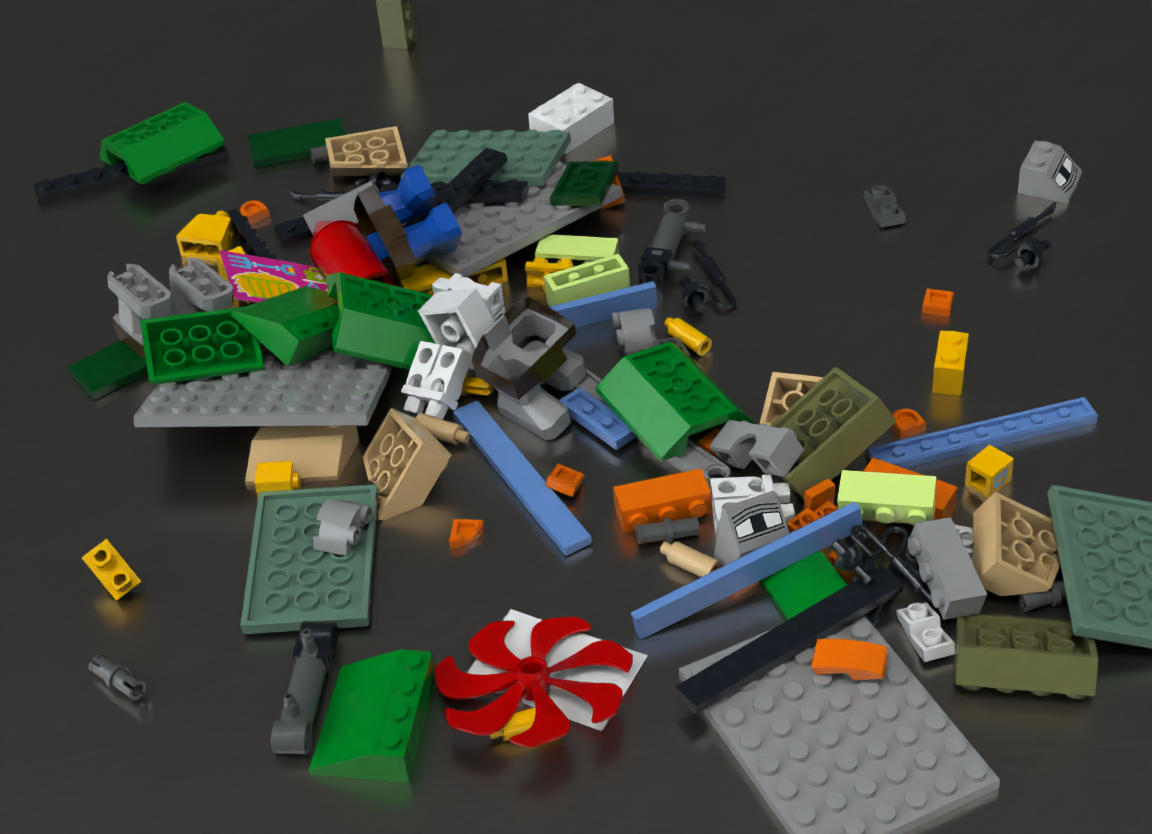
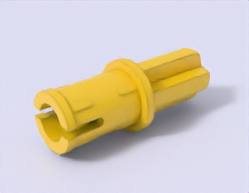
M466 374L462 383V396H467L468 394L491 396L494 392V386L480 378H472L469 374Z

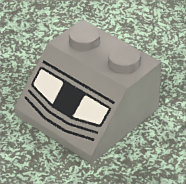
M1035 140L1020 167L1018 193L1068 204L1082 177V171L1060 145Z
M774 491L722 507L714 557L723 566L790 534L778 496Z

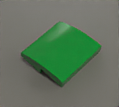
M821 550L761 580V584L787 620L847 586L846 582Z

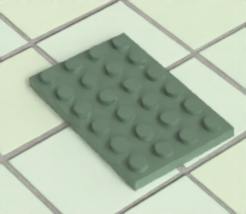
M437 130L431 134L409 164L408 169L419 164L430 184L439 181L449 183L485 148H490L506 153L508 162L489 180L506 182L516 179L518 181H528V186H544L571 142L570 132H561V130H551L548 132H538L537 130L515 132L514 130L492 132L491 130L447 132L446 130Z
M377 484L259 492L240 624L242 634L300 631L303 621L336 622L338 628L369 626L378 507ZM339 499L369 505L373 508L371 521L365 524L364 528H360V539L356 545H353L348 556L313 549V536L318 537L321 521L316 520L326 500L334 501Z
M1051 485L1047 495L1074 635L1152 648V502Z

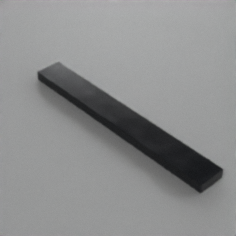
M881 565L872 572L875 579L866 586L862 582V577L676 685V695L697 715L816 644L817 639L826 638L903 592V583Z

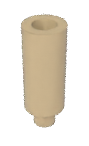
M419 413L415 418L437 440L453 445H458L459 442L467 444L470 440V433L463 431L462 425L423 413Z
M665 541L660 547V553L667 556L669 563L699 577H703L721 568L719 560L678 541L673 544Z

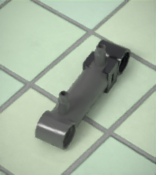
M673 199L664 204L663 218L651 246L645 248L641 257V263L638 265V285L654 281L657 296L665 290V282H668L672 271H691L690 263L673 260L683 234L686 232H706L707 230L706 224L690 221L689 204L686 201Z
M303 621L301 623L299 639L296 640L292 655L294 668L287 693L283 697L280 719L275 720L272 727L271 747L273 753L308 755L310 753L313 740L312 726L324 679L330 677L333 665L332 654L336 652L338 644V627L336 622Z

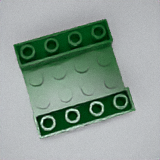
M184 102L101 140L100 158L110 166L117 162H125L130 177L140 184H147L153 182L155 177L161 174L174 172L178 166L195 162L198 159L197 157L216 152L219 147L225 145V141L206 112Z
M341 272L327 276L328 297L338 300L340 315L332 332L334 352L367 359L372 362L393 365L398 368L410 369L420 341L436 344L418 312L433 295Z
M671 341L624 356L601 380L595 390L661 462L684 454L689 435L720 424L724 427L728 420L747 421L756 424L688 354Z

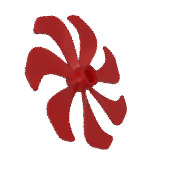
M579 617L549 618L538 622L532 628L530 636L531 656L521 660L509 651L504 642L505 636L515 625V622L497 621L488 624L470 639L468 647L471 655L477 660L491 667L506 671V673L485 675L465 673L458 669L452 656L445 658L434 668L437 688L442 695L448 698L471 699L508 689L494 702L476 711L466 712L446 708L445 716L448 725L460 731L481 736L497 733L512 719L522 699L535 701V718L531 728L519 735L510 737V742L513 744L533 748L558 740L570 731V721L548 696L550 684L586 701L593 708L592 723H599L614 717L619 710L623 698L622 689L616 684L550 678V673L590 665H608L627 673L632 667L633 655L613 641L601 640L589 644L569 658L548 668L545 659L552 648L568 635L591 630V625Z

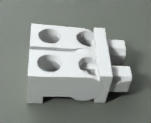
M455 273L450 279L439 277L432 285L433 294L442 291L477 288L494 320L499 319L505 314L501 284L492 282L489 286H486Z
M420 341L406 385H403L401 393L407 396L403 410L412 416H417L423 412L425 405H428L425 415L439 419L444 418L447 409L456 411L458 405L456 400L461 395L462 383L468 369L474 370L471 361L473 356L461 348Z
M771 474L762 475V479L759 477L710 478L712 518L716 540L722 507L770 491H774L777 494L780 503H790L788 482L773 483ZM780 504L787 523L795 515L793 504Z

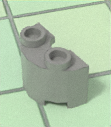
M651 308L614 312L611 314L613 328H618L616 330L618 346L623 345L625 355L629 351L651 348L653 341L657 340L653 328L655 322Z
M339 499L334 501L326 500L316 520L321 521L318 537L313 536V549L348 556L353 545H356L360 539V528H364L365 524L371 521L373 514L372 506Z

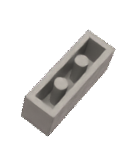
M374 180L303 214L312 234H314L316 224L319 221L346 220L361 227L353 210L357 193L372 185L380 193Z
M951 517L915 523L911 536L908 538V549L918 562L921 579L927 582L931 591L932 603L935 608L939 609L943 620L979 614L987 593Z

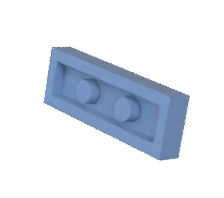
M581 387L559 400L568 407L571 418L615 450H618L637 437L615 411Z

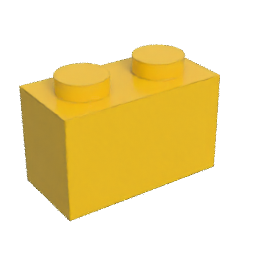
M940 330L934 365L932 393L961 396L969 333Z

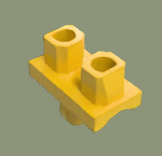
M535 257L533 262H526L527 287L543 288V293L546 295L544 276L572 268L571 259H561L558 263H548V260L545 258Z
M107 538L82 557L83 561L116 601H119L129 591L142 583Z

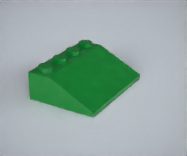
M308 286L233 310L231 313L232 317L287 366L332 350V332L340 317L337 299L328 297V291Z
M242 307L140 320L150 385L264 370L259 340L231 316L233 310Z
M400 649L341 666L311 761L309 774L409 783L436 682L433 653Z

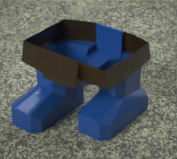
M419 164L405 170L396 190L378 193L374 185L357 193L353 210L376 256L389 271L387 275L393 283L412 277L415 266L430 255L438 254L445 256L455 251L462 235L460 226L446 203L434 207L430 212L435 195L427 176ZM429 213L424 221L406 228L403 227V224Z

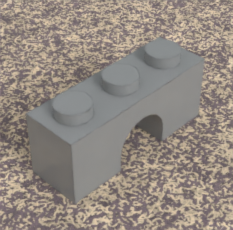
M733 420L727 421L709 446L720 461L729 467L745 469L753 459L764 473L783 477L787 475L804 451V448L797 440L796 433L787 427L777 428L767 424L758 425L747 421L739 422Z

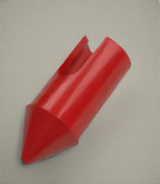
M346 220L317 222L309 253L313 264L326 277L330 274L341 272L397 286L387 275L389 271L378 259L358 225Z

